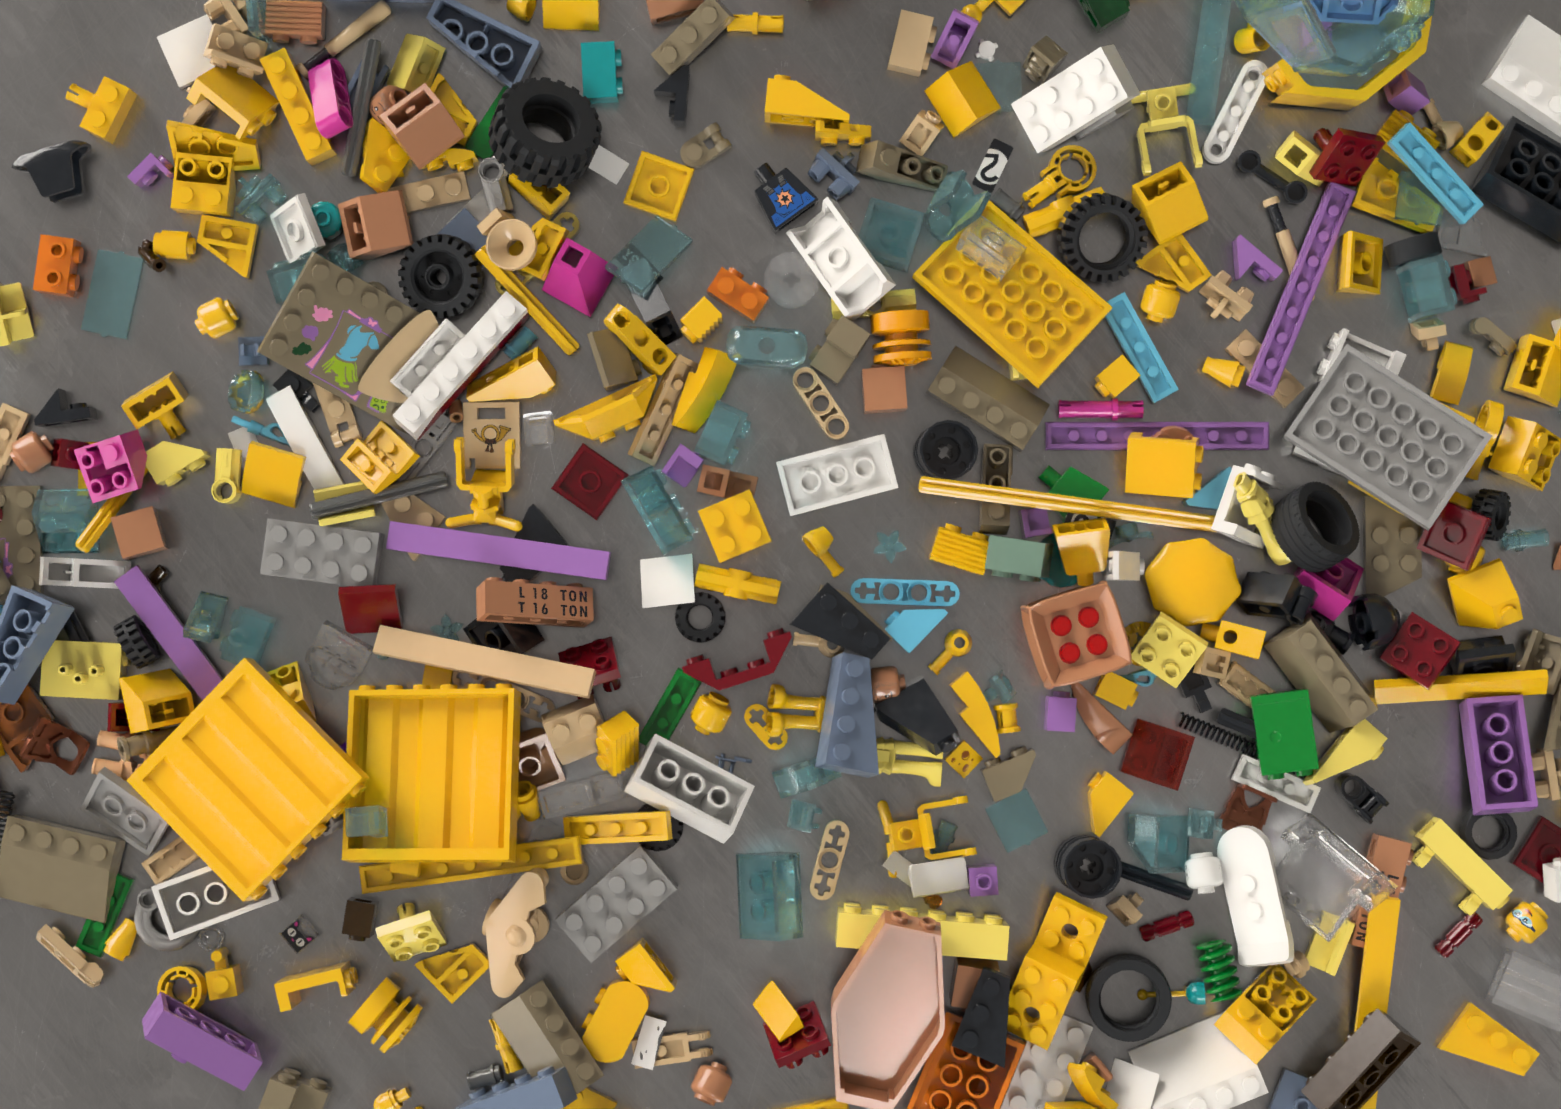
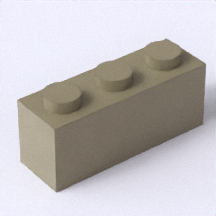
M705 0L651 56L669 75H672L683 65H689L736 17L720 0Z

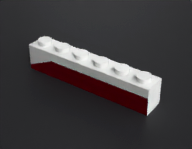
M505 291L392 415L396 423L418 441L529 319L527 308Z

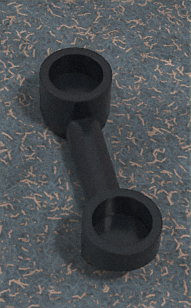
M1246 150L1240 154L1238 166L1242 172H1254L1283 191L1284 198L1292 204L1300 203L1306 199L1308 189L1303 182H1288L1261 164L1260 155L1256 151Z

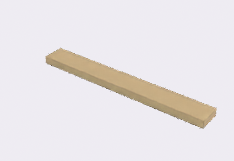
M383 625L379 627L372 651L377 655L588 699L590 698L596 675L595 669Z

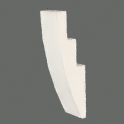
M291 385L267 397L266 401L293 453L306 457L303 471L314 490L345 484L332 463L331 456L319 438L318 431Z

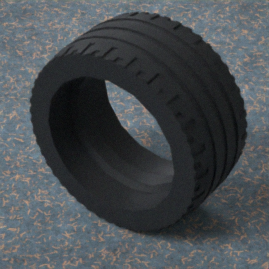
M1313 481L1296 488L1275 505L1274 512L1271 515L1273 534L1280 548L1294 564L1306 571L1321 572L1329 569L1347 558L1358 546L1360 530L1353 510L1340 493L1325 483ZM1308 516L1315 522L1317 527L1320 529L1322 537L1316 532L1314 527L1311 525Z
M1121 954L1106 959L1092 972L1086 986V1006L1091 1019L1104 1034L1116 1040L1135 1042L1149 1038L1162 1028L1171 1010L1172 994L1166 977L1158 966L1139 955ZM1134 970L1144 974L1152 982L1156 990V1003L1153 1012L1144 1021L1135 1025H1123L1113 1021L1105 1014L1101 1005V991L1104 983L1113 974L1120 971Z

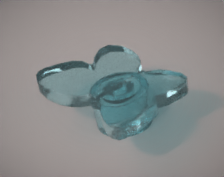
M1136 522L1116 526L1114 529L1117 538L1109 542V549L1115 545L1125 542L1130 543L1137 539L1155 540L1153 532H1139Z

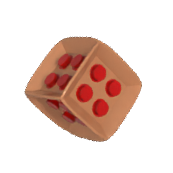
M1099 581L1096 585L1067 590L1020 606L1026 637L1037 671L1044 683V688L1053 689L1054 687L1082 682L1116 671L1133 663L1121 614L1107 581Z

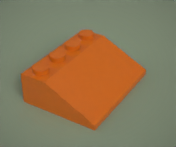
M946 1011L943 1036L926 1060L907 1109H1000L1026 1041L1007 1034L1005 1068L952 1046L953 1039L963 1017Z

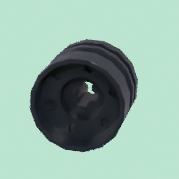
M945 420L936 422L919 435L914 445L913 456L915 464L922 475L955 480L972 469L977 460L979 448L976 437L969 427L958 421ZM946 446L949 449L947 451L949 458L944 457L941 459L938 456L941 452L938 447L942 449Z
M1085 834L1073 836L1063 842L1057 851L1054 862L1056 875L1061 883L1079 896L1089 899L1101 898L1112 892L1120 882L1122 874L1121 858L1116 850L1099 838ZM1084 859L1091 862L1087 865V871L1080 868L1084 864Z

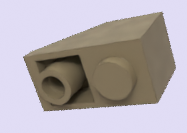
M1026 746L1011 751V757L1001 760L999 756L984 762L986 767L980 769L994 802L1021 792L1036 757L1034 749L1027 750Z

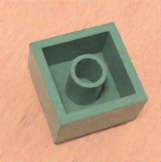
M990 535L985 569L992 570L993 576L1013 578V574L1016 573L1020 574L1019 580L1040 582L1041 577H1049L1054 544Z

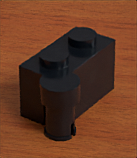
M1261 571L1260 573L1247 572L1241 585V594L1236 601L1247 615L1287 618L1293 624L1302 625L1309 608L1314 606L1318 594L1312 588L1303 586L1296 576L1289 573L1281 575L1271 574L1266 571Z

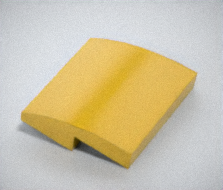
M381 420L364 441L357 438L340 460L374 494H377L402 476L416 462L420 455L386 422Z
M255 441L250 442L243 472L241 493L296 508L306 457Z

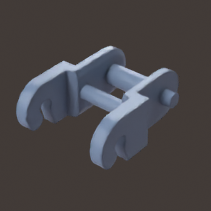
M721 753V756L715 757L719 759L718 767L722 769L725 761L731 762L729 773L733 774L736 761L752 763L751 759L735 756L734 759L726 758L723 753Z

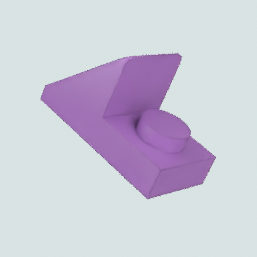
M954 9L931 58L952 69L956 68L975 34L979 21Z
M1241 234L1233 240L1232 251L1235 281L1240 279L1250 266L1254 268L1253 273L1263 281L1268 279L1272 282L1282 273L1283 270Z

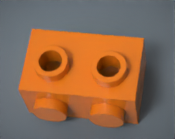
M40 234L33 290L44 294L74 298V291L78 290L80 284V277L77 274L78 263H82L84 255L81 242L73 238Z
M721 267L708 287L707 294L755 324L769 302V297L765 295L767 290L755 282L749 285L743 281L744 275L736 269L730 267L726 270Z

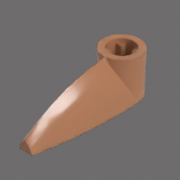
M1079 682L1071 684L1073 697L1077 698L1076 707L1083 721L1095 738L1114 755L1133 734Z

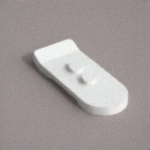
M1241 825L1232 828L1221 837L1217 847V856L1221 861L1223 884L1238 946V962L1240 965L1248 968L1291 963L1294 959V941L1290 923L1286 919L1274 866L1275 856L1271 842L1261 830L1253 826Z

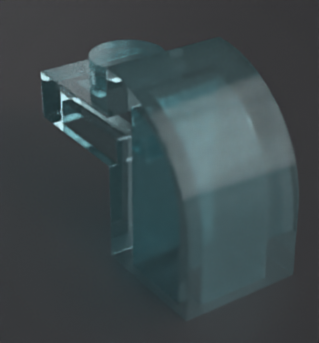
M817 756L773 771L772 775L782 799L825 785L829 781L841 777V772L815 767Z

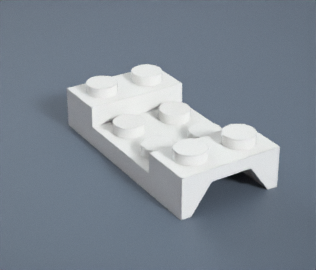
M827 196L823 200L822 210L805 226L790 229L786 234L846 318L855 321L896 284L882 264L875 260L852 228L850 219L837 201Z

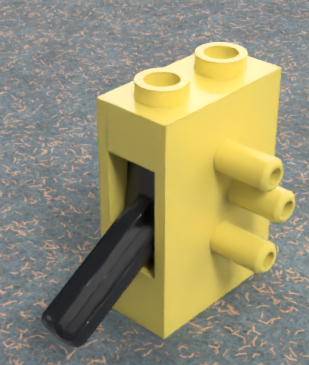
M73 611L63 627L70 640L55 639L42 660L40 696L123 700L119 678L127 677V666L131 665V660L127 658L119 643L89 641L75 611Z

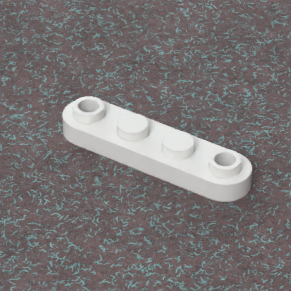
M1251 60L1241 68L1202 146L1203 157L1209 163L1220 164L1230 156L1265 86V76H1262V73L1268 68L1263 62ZM1249 72H1255L1258 76L1257 80H1251L1248 76ZM1212 146H1218L1220 148L1219 155H1215L1212 153Z

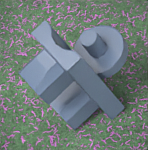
M822 148L817 153L808 171V175L815 182L819 183L826 175L834 181L827 191L836 201L846 194L850 196L860 182L853 176L856 168L850 163L855 157L851 152L844 157L838 151L830 155Z

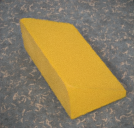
M771 981L755 1000L753 1006L779 1042H782L804 1028L797 1012L776 984Z

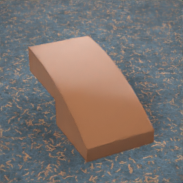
M703 464L697 492L727 499L750 489L754 496L758 477Z

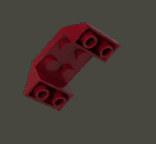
M783 628L767 633L768 639H764L763 642L770 660L769 662L765 663L764 659L761 658L747 663L748 669L739 672L737 667L721 671V678L717 679L711 658L704 659L703 654L687 659L688 665L682 667L683 672L719 691L772 674L792 638L790 631L784 633Z

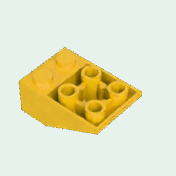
M1280 964L1269 965L1222 1014L1214 1025L1257 1064L1317 999Z

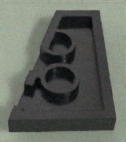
M828 582L790 624L869 659H873L891 639Z
M983 967L952 1042L953 1047L1004 1068L1010 976L989 967Z

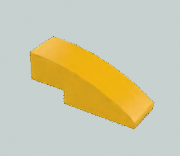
M704 347L696 373H688L671 425L691 433H696L721 399L739 358L717 349Z
M965 671L949 684L967 706L958 714L990 753L997 758L1001 754L993 715L979 686L969 672Z

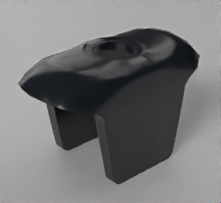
M71 140L41 148L18 157L13 163L12 168L29 172L41 196L49 197L53 203L60 202L84 193L80 161L91 150V145L84 141Z

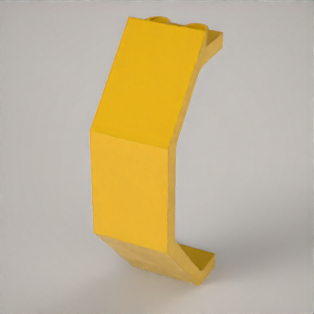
M1409 0L1398 56L1357 90L1311 86L1303 80L1289 60L1283 57L1262 73V76H1265L1264 83L1266 87L1278 95L1270 103L1349 111L1365 102L1426 52L1435 0Z

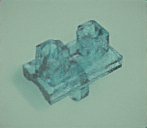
M271 173L263 180L255 175L249 182L241 177L238 181L244 187L236 195L243 201L235 210L245 219L248 217L260 225L269 215L260 204L268 198L275 206H278L287 198V195L279 186L281 183Z

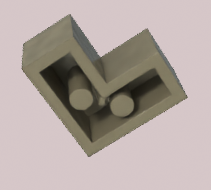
M843 315L839 321L835 318L831 321L824 334L827 337L826 342L822 347L817 344L808 357L812 360L810 368L835 385L839 384L870 337L867 331Z
M291 1068L280 1069L269 1079L259 1109H325L332 1088L327 1087V1082L321 1079L311 1078V1080L300 1077L301 1073Z

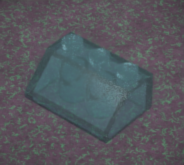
M650 466L621 480L664 556L694 540L692 533L696 532L688 517L682 519L678 509L682 508L675 494L669 495L664 488V485L668 482L660 469L655 471Z
M794 852L736 854L740 938L768 941L802 938L800 854Z

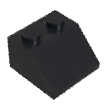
M476 618L463 628L472 644L524 655L545 640L539 629L532 624L477 621Z

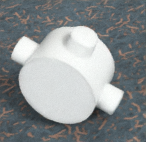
M980 39L978 52L975 53V56L989 60V62L993 61L995 49L998 48V44Z

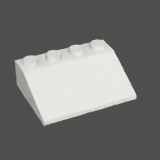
M1528 15L1481 85L1561 137V36Z
M1223 1012L1127 1051L1133 1065L1160 1075L1151 1109H1230L1269 1093L1258 1065L1214 1025Z

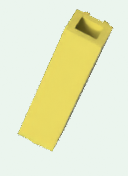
M1433 817L1414 836L1423 845L1421 849L1413 854L1412 862L1417 867L1422 869L1434 856L1471 892L1458 905L1466 915L1471 916L1481 904L1494 911L1496 908L1500 909L1509 901L1510 897L1508 895L1513 890L1441 819Z

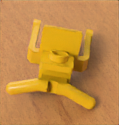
M456 437L454 439L456 485L460 490H470V493L473 494L470 507L471 510H474V513L449 517L445 521L448 528H457L489 523V525L503 527L512 531H520L523 527L520 521L502 516L505 510L503 492H508L515 484V439H507L505 441L506 470L476 469L471 481H466L464 437Z
M967 795L954 797L950 800L922 804L917 809L918 819L893 822L888 803L885 800L879 801L877 808L883 824L884 834L889 835L890 843H886L887 856L889 857L893 851L899 853L902 850L923 848L925 857L931 861L956 856L977 855L976 847L937 854L930 853V849L936 846L930 813H924V811L968 803ZM888 870V874L891 878L897 877L896 871L895 874H893Z

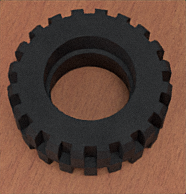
M536 77L525 79L524 83L519 81L507 89L498 102L488 135L490 137L489 144L493 152L496 151L494 154L499 164L503 163L505 165L504 169L510 175L514 173L518 176V180L524 183L525 181L532 182V186L541 187L542 185H547V188L558 187V184H561V186L571 184L573 180H578L587 171L600 144L602 127L600 120H598L599 115L596 109L590 107L591 102L586 96L582 97L579 94L580 91L572 86L570 88L566 86V82L560 80L554 82L551 81V78L542 77L540 80H536ZM541 123L556 130L565 142L554 143L545 141L534 135L525 124Z

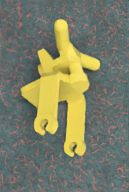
M1188 83L1139 91L1141 94L1131 100L1132 104L1147 102L1148 107H1146V111L1149 113L1150 118L1148 122L1141 123L1137 131L1143 176H1150L1152 173L1144 133L1175 129L1183 126L1187 128L1194 167H1202L1203 158L1201 151H1199L1194 120L1189 116L1179 115L1176 98L1193 94L1196 90L1194 84Z

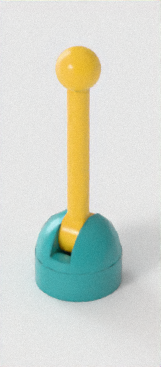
M1204 982L1191 983L1186 991H1171L1172 997L1186 996L1188 1001L1193 1004H1206ZM1140 989L1137 992V997L1140 1000H1146L1148 997H1156V992H1147L1145 989Z

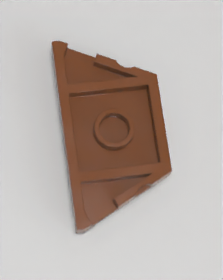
M30 683L27 684L15 705L0 702V738L3 749L21 773L28 770L33 759H24L19 756V752L27 737L31 736L30 731L38 716L41 715L53 721L55 719Z

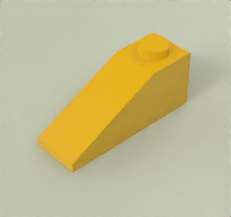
M539 346L472 381L467 386L466 399L469 402L532 398L538 394H545L556 385V370Z

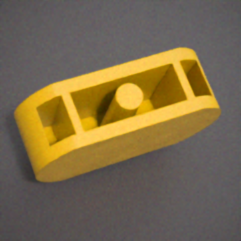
M622 978L610 982L607 989L601 987L594 1003L598 1004L595 1013L589 1012L581 1028L586 1030L582 1037L584 1045L593 1059L604 1063L616 1062L623 1058L650 1004L649 994L644 986L632 984L629 979L623 980Z

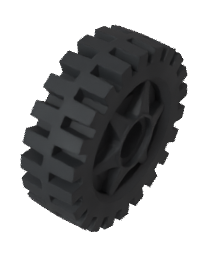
M446 234L427 236L413 243L412 247L404 253L406 256L400 261L402 268L398 270V276H401L399 287H403L404 292H402L404 298H408V304L411 307H415L419 313L426 310L432 311L435 318L453 317L471 308L475 304L474 301L481 295L479 292L484 286L482 278L485 277L484 271H481L483 264L475 256L476 250L471 249V245L466 241H462L461 238ZM439 269H442L446 274V280L443 284L437 279Z

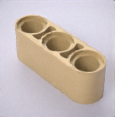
M809 367L798 369L793 376L794 389L824 434L831 440L843 439L849 430L847 418L816 372ZM801 374H809L813 378V384L810 387L802 388L798 385L797 379ZM815 398H826L829 403L828 408L825 411H817L813 407V400ZM833 420H839L844 425V431L839 435L832 434L828 429L829 423Z

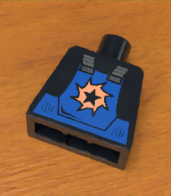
M764 163L754 171L762 183L755 190V196L775 234L818 204L816 195L789 169L785 168L778 174H775L770 165Z

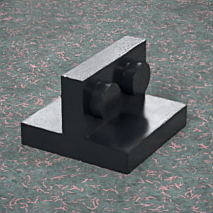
M1502 635L1461 640L1460 647L1450 659L1453 670L1452 675L1511 672L1516 650L1513 644H1505Z

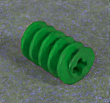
M1214 940L1196 946V950L1205 951V954L1198 957V959L1208 963V965L1201 968V972L1210 973V976L1203 981L1204 983L1213 984V987L1206 990V994H1213L1216 997L1211 1002L1234 999L1242 993V988L1235 987L1240 983V979L1237 976H1232L1237 972V966L1229 965L1235 960V957L1232 954H1226L1232 950V944L1224 943L1226 940Z

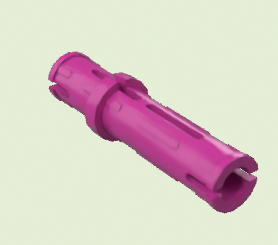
M1112 398V401L1059 400L1058 418L1143 419L1144 407L1142 406L1144 402L1143 400L1118 401V398Z

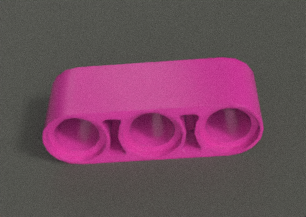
M331 58L308 71L316 127L326 139L353 126L346 74L341 63L337 59Z

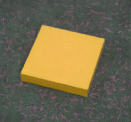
M641 151L623 204L676 222L695 169Z

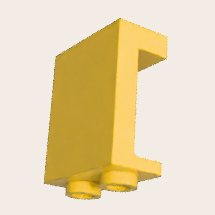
M228 65L226 68L215 66L196 78L186 99L194 105L206 98L209 99L240 125L235 135L239 140L247 135L253 136L262 125L268 126L277 115L274 111L279 101L252 78L237 74L236 68Z
M1132 432L1128 437L1125 493L1193 498L1196 490H1201L1202 473H1197L1198 463L1203 461L1204 446H1199V438L1193 437L1192 440L1143 437V433Z
M350 961L283 977L274 984L280 1012L291 1010L302 1001L299 990L337 981L339 984L341 996H348L356 989L355 984L359 982L356 968L351 967Z

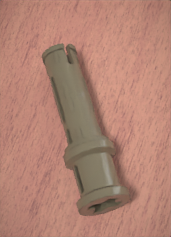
M178 726L152 733L146 730L140 732L139 735L128 738L124 736L118 737L117 746L124 762L129 761L130 757L143 753L151 755Z

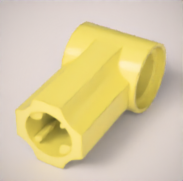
M217 448L215 480L211 493L218 502L234 504L241 498L242 450ZM229 483L232 486L233 492L229 498L224 499L221 495V488Z

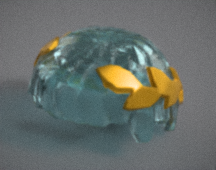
M241 370L242 373L234 375L231 384L228 386V402L231 409L249 414L257 411L263 404L265 394L264 379L255 370Z

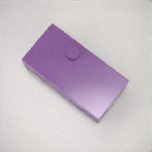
M1523 694L1466 698L1459 704L1473 815L1529 812L1538 807Z
M161 991L142 1019L146 1040L171 1052V1056L175 1060L184 1064L188 1061L245 1091L263 1063L258 1043Z

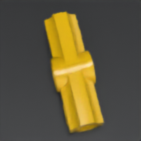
M1096 187L1074 197L1069 195L1053 201L1049 204L1050 206L1023 215L1022 219L1026 232L1032 238H1036L1056 229L1062 230L1058 228L1059 223H1065L1066 217L1063 215L1066 211L1071 212L1073 210L1071 205L1074 202L1081 203L1080 198L1084 196L1092 197V193L1103 195L1105 193L1102 187Z
M699 563L694 587L721 592L725 596L738 599H753L777 604L781 581L755 576L751 572L738 569H723Z

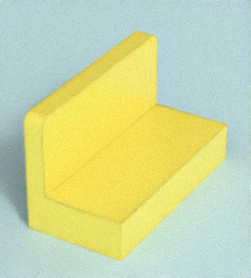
M406 34L386 85L397 86L408 93L413 92L424 83L430 88L446 48L426 37Z
M362 481L316 489L313 490L315 502L369 488ZM374 505L318 518L319 526L375 516Z
M1322 910L1305 952L1310 966L1335 976L1355 923Z

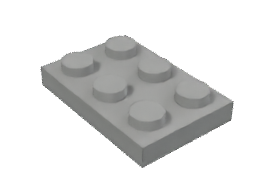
M106 767L98 773L80 808L81 811L148 857L155 851L169 825L128 782Z

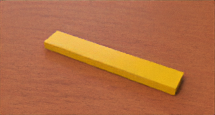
M1545 669L1439 676L1430 690H1427L1410 678L1374 680L1373 697L1377 704L1522 694H1547L1549 677L1548 671Z

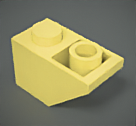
M1294 130L1278 148L1275 158L1297 176L1318 187L1324 182L1313 179L1309 173L1322 152Z
M162 441L146 451V467L156 484L163 486L166 484L169 487L182 479L181 474L189 469L191 472L202 468L210 454L205 450Z

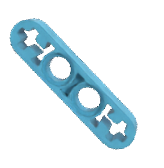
M861 578L854 581L850 589L852 598L856 602L865 604L952 606L958 601L960 595L959 588L953 582ZM874 582L880 583L878 590L880 600H874L875 594H866L865 599H860V594L855 593V588H859L861 583H866V588H875ZM887 584H895L898 587L899 595L896 599L888 600L884 597L883 588ZM930 584L936 585L934 591H942L947 585L950 591H954L955 595L949 598V602H944V597L934 596L935 602H930L932 594ZM923 585L926 588L927 595L925 599L916 601L912 598L911 589L913 586Z

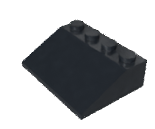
M1512 116L1482 167L1472 192L1561 243V143Z

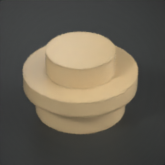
M1295 951L1293 961L1284 964V967L1291 976L1302 978L1310 969V964L1302 952Z

